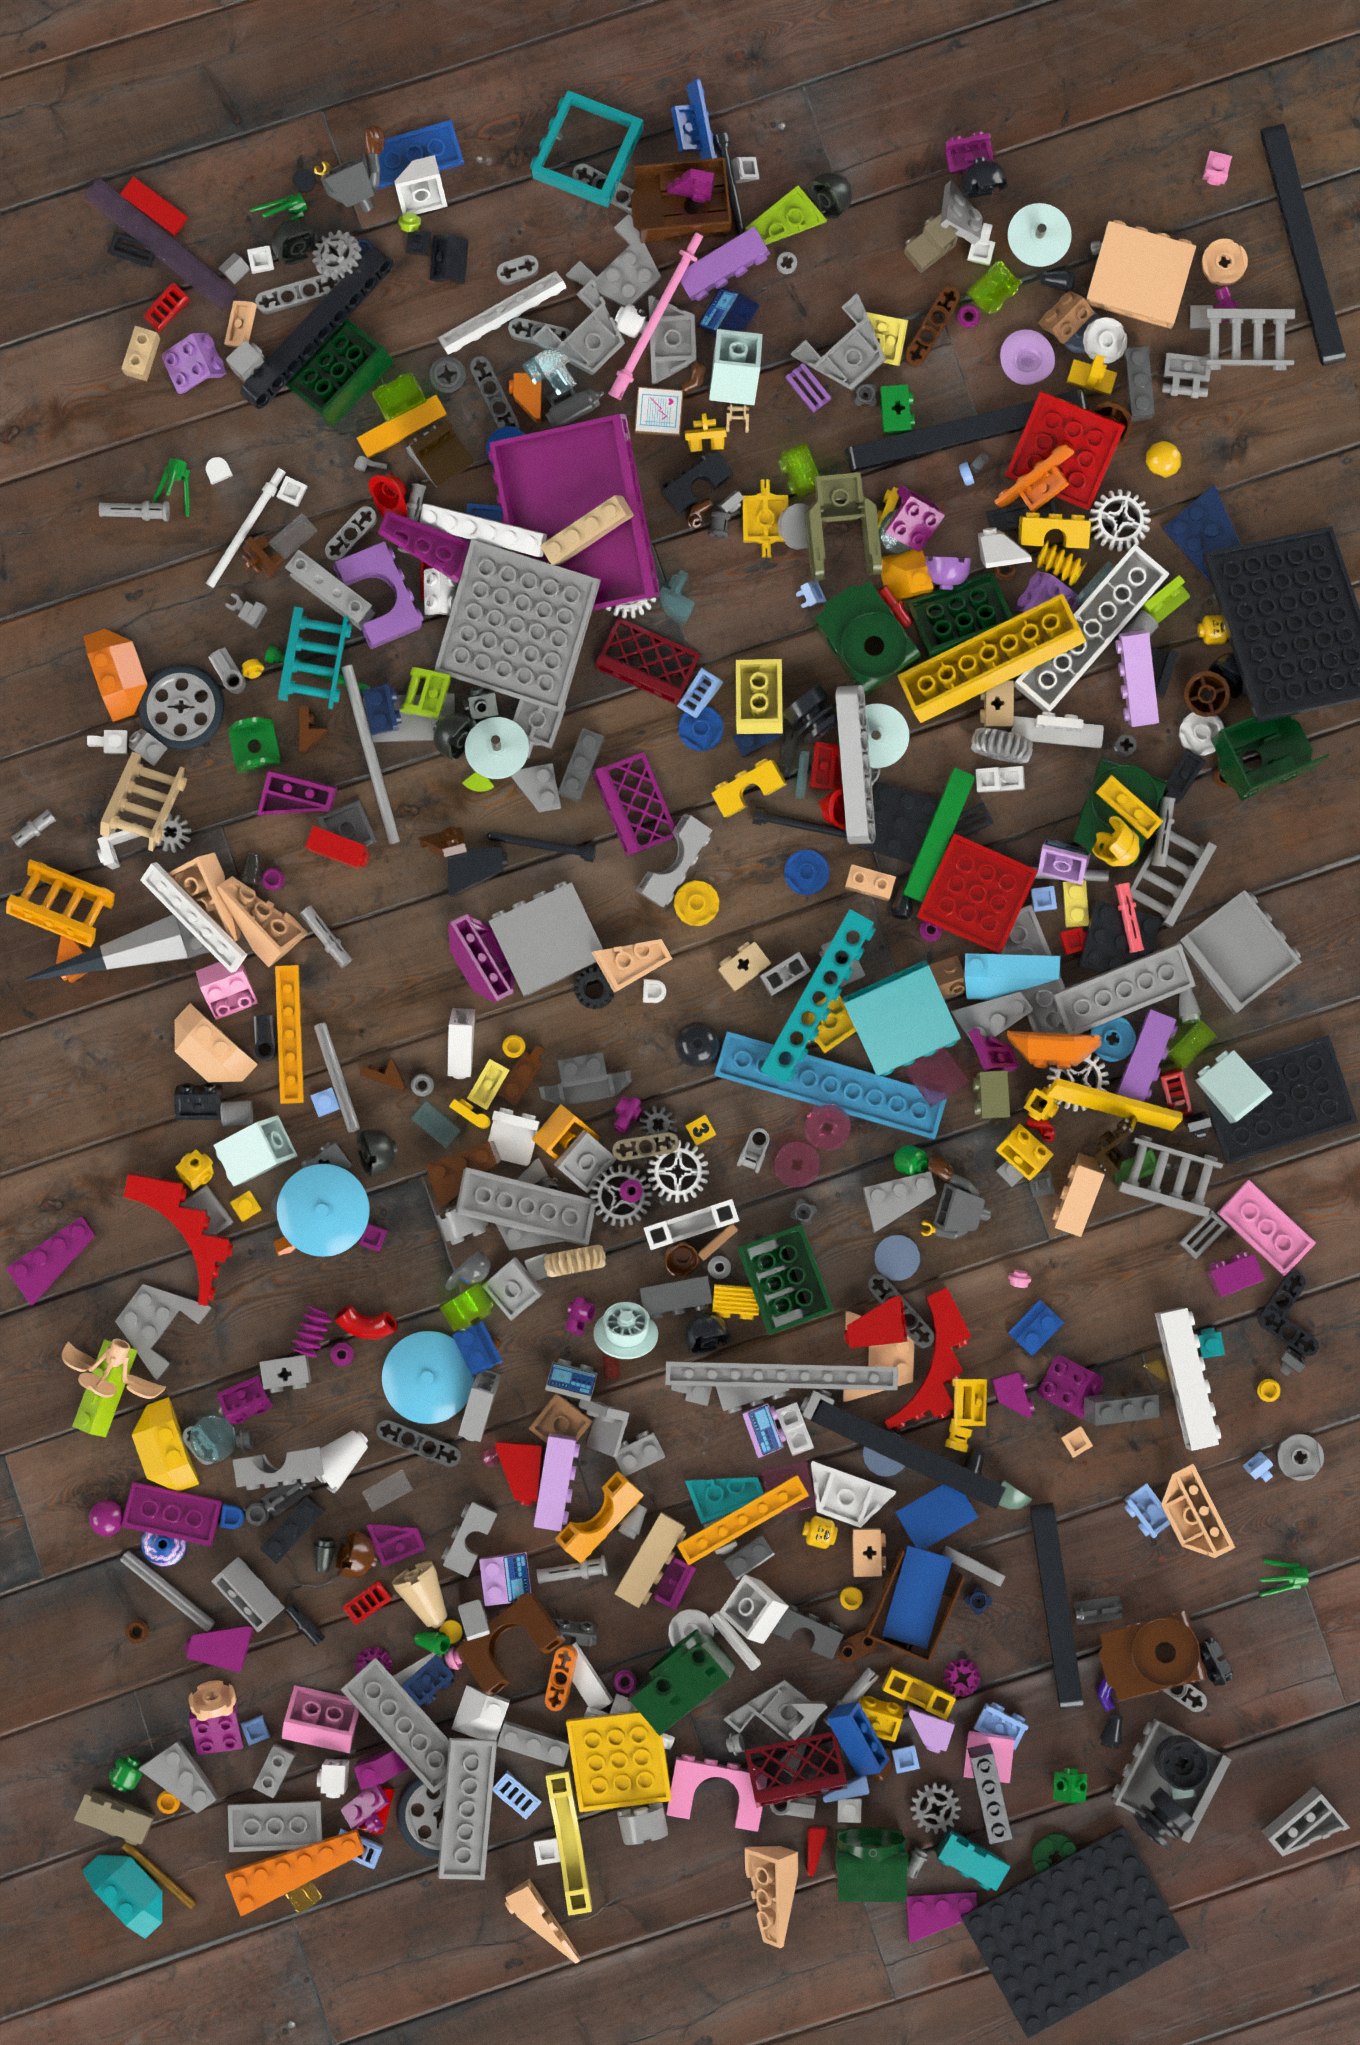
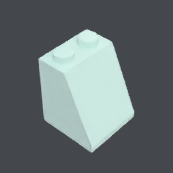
M717 329L709 400L747 405L755 404L763 334Z
M1226 1050L1215 1058L1217 1063L1211 1068L1207 1065L1197 1073L1200 1077L1195 1080L1230 1123L1240 1120L1273 1093L1234 1050L1229 1053Z
M278 1115L256 1122L214 1145L216 1155L222 1162L226 1170V1176L233 1186L245 1183L298 1157Z

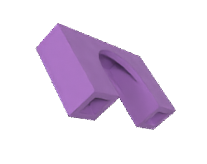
M385 541L334 562L333 565L338 580L346 586L366 578H378L386 582L394 592L395 606L389 613L362 625L361 630L370 650L419 630L423 621L419 608L415 609L412 603L414 597L410 588H406L403 580H405L401 568H397L393 561L395 559L394 552L391 547L386 546Z

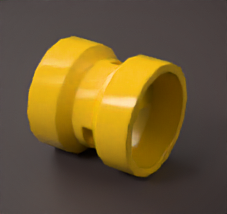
M950 1424V1436L946 1439L944 1446L967 1452V1440L971 1437L973 1430Z

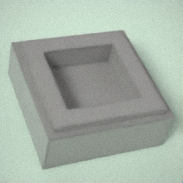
M1190 305V330H1210L1208 319H1200V310L1213 309V305Z

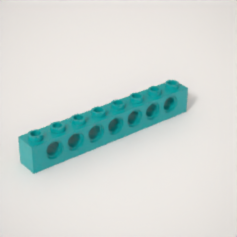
M851 909L848 911L763 1064L761 1072L783 1084L787 1080L789 1082L793 1080L798 1071L794 1069L798 1060L803 1062L809 1051L805 1048L809 1040L814 1042L820 1031L816 1027L820 1020L825 1022L831 1011L828 1008L831 1000L836 1002L842 992V989L839 988L843 980L848 981L854 969L850 968L854 959L859 961L865 949L861 946L865 939L870 941L876 930L873 928V921ZM850 931H856L860 935L859 941L855 944H850L846 940V936ZM839 951H845L848 954L849 958L845 964H839L835 960V955ZM828 971H833L837 974V981L834 984H827L824 981V975ZM817 991H822L826 995V1000L821 1005L815 1004L813 1001V995ZM810 1011L814 1014L815 1020L812 1024L806 1025L802 1022L804 1012ZM798 1031L803 1034L804 1039L801 1044L794 1045L791 1042L790 1037L793 1032ZM782 1052H789L792 1055V1062L789 1065L781 1064L779 1056Z

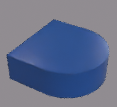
M223 1504L219 1527L228 1529L240 1527L245 1520L244 1511L239 1506Z

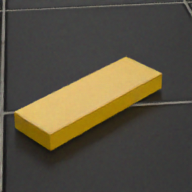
M1112 775L1096 792L1100 798L1147 839L1163 822L1160 817Z

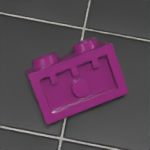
M259 1375L217 1393L223 1414L231 1425L241 1424L247 1418L264 1414L273 1407L266 1390L263 1389L262 1379Z

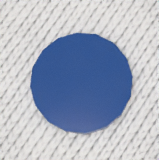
M708 706L702 710L697 718L685 712L679 722V735L682 742L688 748L695 751H707L714 748L720 742L724 732L721 716Z
M800 850L791 855L785 864V881L789 888L797 894L805 896L816 894L828 882V863L816 851Z

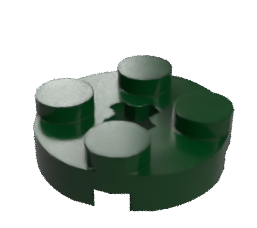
M1049 1833L1038 1840L1032 1849V1862L1037 1873L1053 1864L1049 1854H1054V1851H1058L1059 1856L1063 1858L1076 1852V1846L1071 1839L1061 1833Z

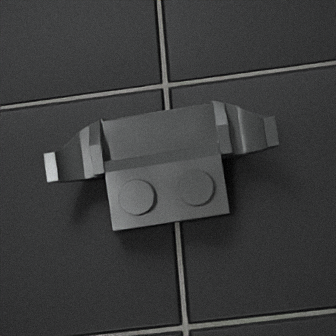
M603 1052L558 1060L562 1083L539 1087L541 1099L557 1105L571 1106L612 1098L625 1089L632 1080L630 1070L607 1075Z

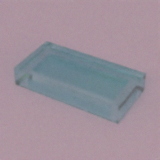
M1108 561L1080 592L1075 601L1080 605L1083 604L1114 569V565Z
M800 752L795 791L796 799L804 800L810 752Z
M427 1101L411 1118L445 1148L461 1132L459 1128Z

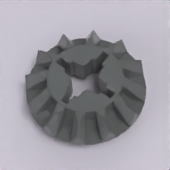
M442 357L431 366L429 377L435 389L442 393H453L460 389L465 382L466 372L459 360L453 357ZM446 366L450 373H454V376H451L450 384H448L446 378H441L445 374Z

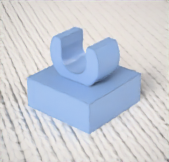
M818 581L807 582L801 585L802 590L796 593L797 597L804 595L806 598V602L801 605L802 608L819 606L827 602Z
M1261 1451L1243 1465L1244 1469L1255 1480L1261 1477L1267 1482L1273 1477L1268 1471L1273 1464Z

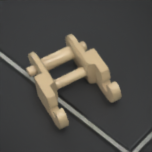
M730 403V407H727L730 413H727L726 432H729V423L732 419H743L746 422L745 433H748L749 414H746V411H749V407H746V404L744 406H733ZM732 411H744V416H732Z

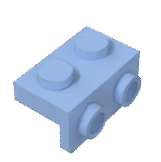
M1147 1483L1124 1499L1127 1503L1124 1506L1132 1518L1136 1516L1141 1523L1138 1527L1145 1536L1150 1534L1152 1538H1155L1160 1531L1170 1525L1160 1500Z
M992 1702L991 1705L985 1703L973 1728L981 1733L1015 1737L1014 1750H1016L1025 1730L1027 1731L1029 1727L1024 1723L1026 1719L1014 1712L1012 1716L1005 1713V1708L997 1703Z

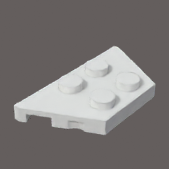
M815 1461L811 1462L816 1511L826 1516L861 1528L896 1493L895 1490Z

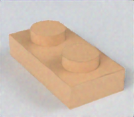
M233 301L224 345L237 348L245 340L249 343L257 304L247 301Z

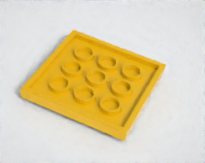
M639 1711L567 1719L566 1725L579 1812L672 1801L663 1734L659 1736Z

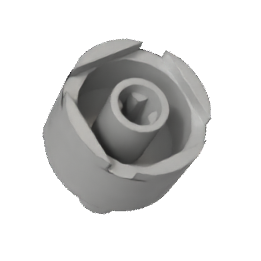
M457 1205L445 1210L444 1216H441V1213L436 1215L445 1240L450 1241L452 1245L464 1241L465 1236L472 1233L473 1236H477L486 1232L485 1226L489 1224L487 1221L455 1214Z
M662 1802L651 1803L647 1806L645 1804L632 1806V1809L625 1808L617 1811L621 1835L625 1845L642 1844L644 1840L649 1839L655 1841L668 1835Z

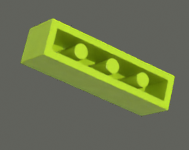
M104 1339L97 1360L106 1352L107 1347L111 1346L112 1341ZM131 1347L127 1354L129 1357L127 1375L130 1373L138 1351ZM107 1358L100 1363L92 1374L100 1378L103 1376L108 1366ZM123 1364L119 1367L112 1366L105 1381L116 1386V1392L112 1397L99 1396L86 1388L72 1427L88 1434L101 1437L107 1436L126 1384L122 1381Z

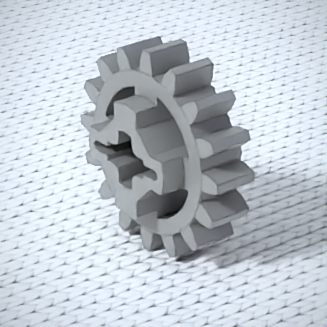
M340 230L337 231L336 235L329 232V238L327 239L322 236L323 242L321 244L316 243L315 245L318 250L312 252L315 256L312 260L316 265L315 268L325 278L331 276L333 280H336L338 275L345 278V272L352 274L351 268L353 266L358 267L359 265L356 260L362 258L359 254L361 247L358 245L355 237L351 236L349 232L343 235Z
M933 1782L932 1788L924 1784L925 1790L923 1792L920 1789L916 1790L919 1795L918 1798H911L916 1803L910 1806L911 1811H916L912 1815V1819H919L917 1826L920 1828L925 1825V1832L927 1833L930 1828H933L935 1834H938L939 1828L947 1832L946 1825L949 1824L951 1827H954L952 1819H959V1815L955 1813V1811L961 1810L960 1805H955L959 1798L958 1796L952 1797L954 1790L951 1788L946 1791L944 1783L940 1788L937 1787L936 1782ZM934 1793L943 1794L947 1798L940 1799L935 1797ZM926 1796V1804L924 1807H921L920 1809V1804ZM936 1803L937 1806H940L938 1813L931 1810V1804ZM951 1807L948 1817L944 1819L945 1811ZM924 1818H933L937 1823L928 1822Z

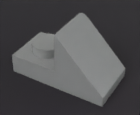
M474 1600L458 1606L468 1641L490 1634L486 1610L482 1600Z
M791 1701V1704L803 1715L801 1718L796 1716L788 1725L790 1728L788 1734L794 1740L827 1708V1704L824 1701Z

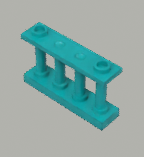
M294 607L278 700L288 701L289 694L299 693L329 699L328 709H333L334 702H339L341 689H337V682L345 637L350 638L352 624H348V616L344 615L343 624L339 625L307 619V616H303V608ZM305 628L341 634L339 647L304 641L303 638L299 637L300 629L305 630ZM302 649L336 655L335 668L299 662V659H295L296 651H301ZM301 671L333 677L331 690L295 684V681H291L292 673Z

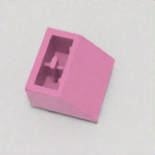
M221 962L196 971L200 989L215 1020L258 1004L243 963L236 972L232 973Z

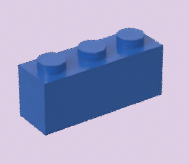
M855 1702L836 1706L827 1718V1721L857 1776L880 1773L890 1759L860 1703Z

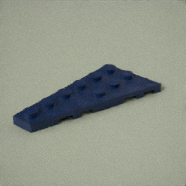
M1215 484L1162 529L1210 584L1211 582L1202 557L1204 552L1241 545Z

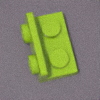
M1180 575L1144 603L1141 609L1150 614L1157 623L1161 622L1190 598L1189 593L1183 587L1185 581Z

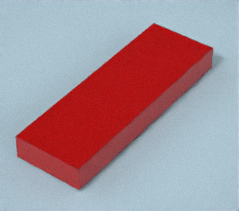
M135 177L130 180L120 193L123 199L173 236H176L188 220L185 214Z

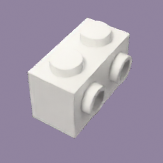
M326 1759L322 1764V1769L317 1774V1787H321V1793H326V1797L339 1798L340 1794L346 1792L348 1788L349 1760Z

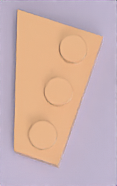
M662 939L592 952L613 992H617L672 960Z

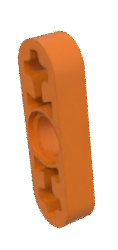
M565 1644L555 1652L545 1696V1704L552 1711L561 1710L568 1702L578 1658L577 1650L572 1645ZM567 1651L568 1656L571 1658L566 1661L565 1666H561L565 1659L561 1654ZM557 1672H563L566 1675V1683L561 1684L556 1680ZM560 1689L558 1699L561 1702L555 1704V1700L552 1698L557 1694V1690Z

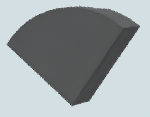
M983 451L973 461L970 470L975 474L978 473L988 462L990 456Z

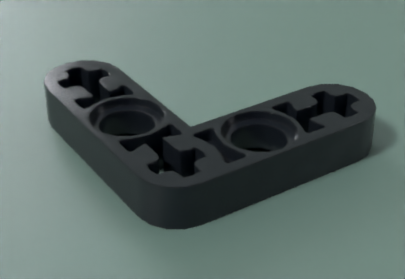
M1292 1271L1283 1278L1261 1311L1258 1322L1264 1330L1300 1354L1312 1356L1319 1349L1317 1339L1285 1318L1306 1285L1304 1275L1300 1272ZM1298 1276L1300 1286H1293L1291 1292H1295L1292 1297L1289 1292L1282 1290V1288L1285 1286L1288 1289L1292 1283L1289 1280L1290 1277L1295 1278ZM1280 1294H1284L1288 1298V1304L1285 1307H1279L1276 1304V1298ZM1273 1314V1320L1279 1324L1281 1320L1284 1321L1279 1326L1277 1333L1274 1332L1277 1328L1273 1324L1265 1325V1315L1270 1316ZM1287 1326H1291L1295 1331L1292 1339H1285L1282 1335L1283 1329ZM1300 1333L1303 1334V1336L1300 1337V1339L1308 1342L1309 1340L1312 1341V1350H1306L1305 1352L1303 1350L1304 1345H1302L1299 1342H1297L1296 1346L1293 1345V1343L1299 1338Z

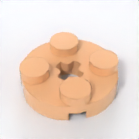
M1219 239L1212 242L1205 250L1201 259L1202 271L1208 278V281L1221 286L1236 283L1242 278L1248 265V258L1244 248L1230 239ZM1221 257L1230 260L1227 268L1219 265L1218 262L1221 261Z
M219 1680L205 1682L197 1687L198 1691L194 1694L191 1692L188 1700L191 1712L200 1721L230 1715L236 1703L233 1686L230 1684L229 1686L224 1685L223 1681Z

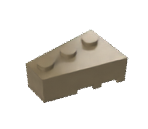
M91 1788L84 1795L74 1820L100 1829L109 1835L122 1837L129 1844L137 1845V1843L142 1844L145 1841L155 1815L95 1788Z

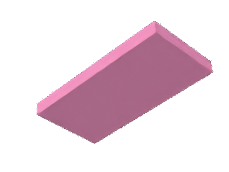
M1247 1180L1217 1212L1227 1224L1283 1276H1286L1316 1244L1312 1238L1250 1180Z

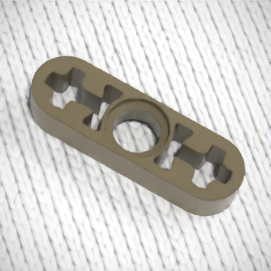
M669 1132L617 1141L612 1151L615 1158L620 1161L658 1156L675 1152L679 1146V1140L675 1134ZM667 1136H670L671 1140H675L672 1149L667 1150L666 1146H660L661 1151L655 1152L656 1143L654 1138H659L658 1143L664 1142ZM649 1140L653 1145L651 1152L642 1153L639 1150L640 1142ZM636 1141L635 1149L638 1155L633 1156V1151L626 1152L625 1157H622L620 1153L616 1152V1149L620 1148V1144H624L628 1148L632 1147L631 1142Z

